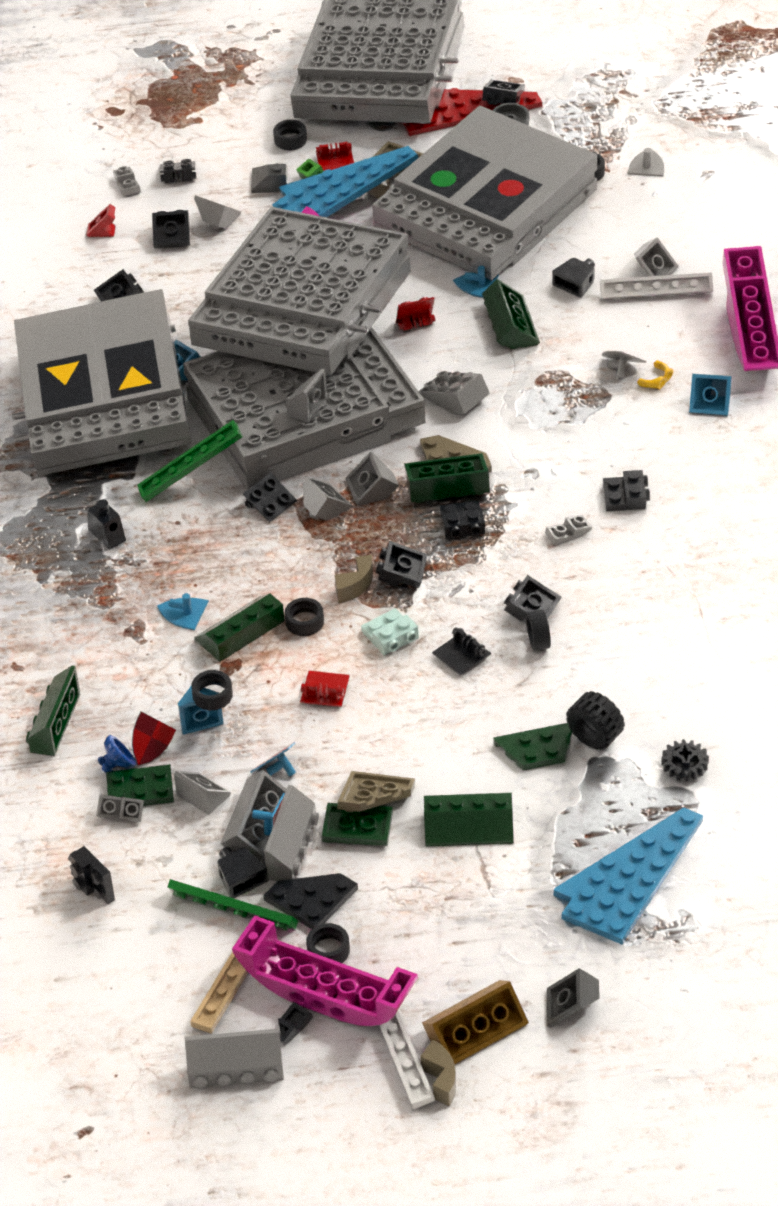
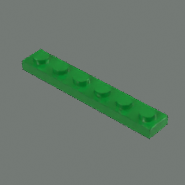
M234 420L230 421L137 484L142 499L148 502L241 439L243 436L237 423Z
M170 879L167 886L175 897L185 899L186 896L191 897L193 902L205 906L207 902L213 904V908L226 912V909L233 910L234 915L246 918L247 915L252 917L255 915L274 922L276 928L287 931L288 928L296 930L298 921L293 916Z

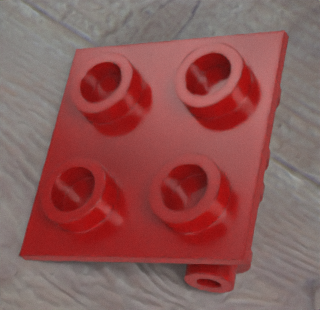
M347 141L339 143V148L337 143H335V149L332 148V143H330V149L328 144L319 145V147H316L318 164L325 171L354 163L351 143Z
M423 297L418 301H406L398 305L395 323L398 324V329L405 331L416 328L415 319L419 327H422V324L423 326L433 324L436 321L435 315L432 314L435 298Z
M309 670L305 684L301 685V692L303 693L300 703L342 707L350 675Z

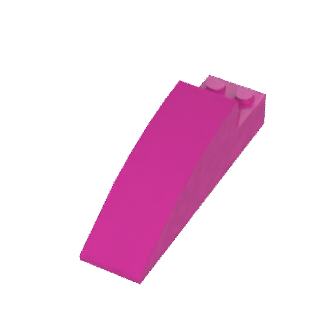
M762 247L725 248L723 250L722 264L727 287L726 309L734 345L743 370L778 369V335Z

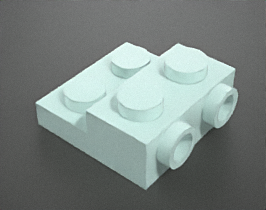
M396 608L361 625V631L384 656L419 638L418 626L407 614L403 616Z

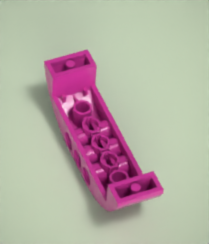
M255 915L232 948L233 954L245 970L273 993L307 1009L359 1026H376L391 1020L418 979V974L396 967L389 980L279 941L277 939L275 923Z

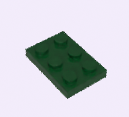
M171 764L106 772L108 796L144 800L143 806L174 802Z
M327 803L322 842L388 846L393 807L377 806L360 812H346L345 810L337 809L338 803Z

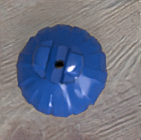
M108 735L104 741L106 754L98 757V763L103 766L102 770L106 773L114 771L113 768L116 766L125 769L135 767L136 760L129 749L117 737Z

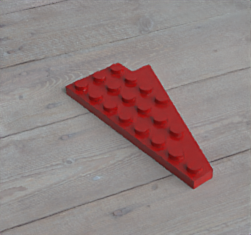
M444 89L439 107L435 108L430 123H403L409 136L454 127L479 105L493 110L501 105V103L491 105L487 101H482L483 90ZM524 91L520 95V102L518 104L530 110L542 107V100L537 92Z

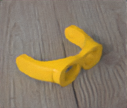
M656 360L653 365L655 368L663 370L665 372L664 376L653 380L640 378L637 381L639 386L660 390L673 376L672 368Z

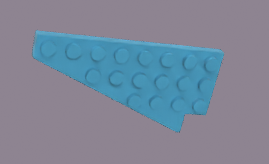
M406 146L340 168L328 169L321 174L280 186V192L284 197L273 203L272 206L296 212H302L307 206L313 209L319 216L327 218L408 167L419 157L414 150Z
M683 807L555 887L553 896L569 902L561 914L562 920L622 945L702 824L703 815Z

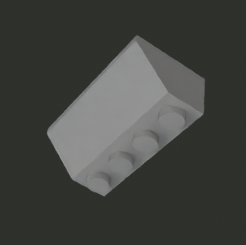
M264 770L247 778L220 844L223 847H230L233 852L246 848L259 861L265 862L264 851L270 835L264 834V820L252 818L253 810L273 813L281 796L286 792V788Z
M288 785L264 851L268 880L271 881L295 879L296 876L300 875L301 860L306 858L307 843L312 841L313 826H316L319 820V813L316 812L315 803L293 785Z
M279 1029L185 1037L187 1073L190 1088L284 1080Z

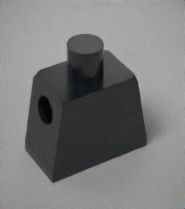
M577 258L569 259L552 271V285L582 298L595 280L594 261L590 258H587L585 261Z
M99 500L96 505L87 510L88 530L109 550L126 541L121 518L108 505L107 500Z
M225 847L220 851L219 856L221 858L217 861L218 872L229 897L236 898L268 882L266 866L246 848L233 852L230 847Z

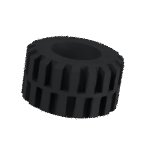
M594 691L585 692L566 712V721L573 734L586 746L596 750L607 748L624 730L623 727L625 726L624 717L614 702L601 693H595Z

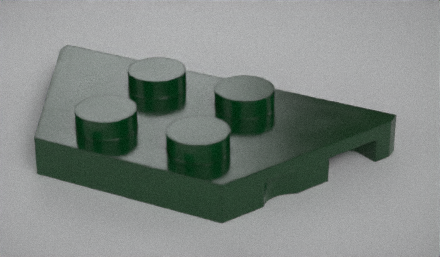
M568 723L493 737V743L495 747H501L505 751V755L510 760L515 761L517 766L524 771L564 763L571 743L572 730H570Z

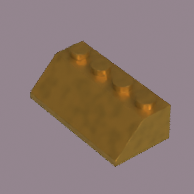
M499 980L422 1022L430 1042L435 1040L450 1053L454 1064L529 1023L511 982Z

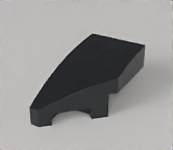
M295 1002L291 1004L281 1018H278L280 1041L283 1045H286L298 1035L313 1018L311 1012Z

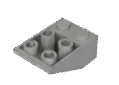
M441 371L436 375L437 377L425 383L424 387L419 390L422 397L451 413L458 414L467 413L490 394L482 374L472 372L460 373L459 371Z

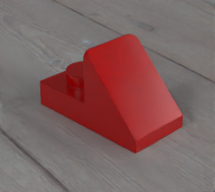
M109 204L89 222L86 236L113 237L116 225L113 224L116 207Z

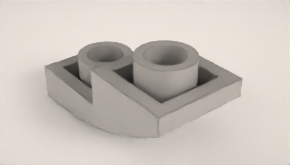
M122 166L117 170H113L115 180L123 196L141 192L130 166Z
M584 515L565 517L564 524L547 526L545 534L553 545H558L581 537L591 531L592 526Z
M99 794L96 816L141 822L144 800Z

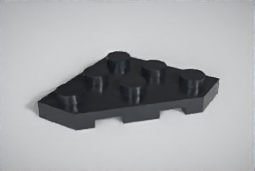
M341 873L280 880L263 896L264 901L289 916H293L300 923L313 929L325 923L358 890V883Z

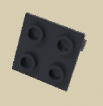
M183 159L178 163H174L171 160L164 161L163 164H160V173H164L160 175L161 182H174L173 172L175 174V182H177L176 172H180V180L183 182L182 171L184 181L197 179L196 171L192 172V170H195V161H191V159Z
M271 472L243 493L246 497L245 506L247 508L255 507L269 523L298 501Z
M455 627L452 630L453 638L432 652L433 655L460 676L491 655V652L485 648V645L478 643L476 638L466 634L461 627Z

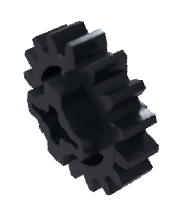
M682 739V743L674 741V746L668 744L667 750L662 751L661 765H663V771H669V777L675 775L678 781L681 777L686 782L689 777L697 780V774L703 776L704 770H708L709 755H707V750L701 749L702 744L700 743L694 745V740H691L689 743H686L685 739Z

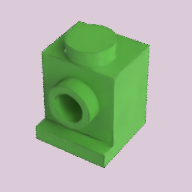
M309 158L296 169L301 179L321 174L324 171L321 165Z

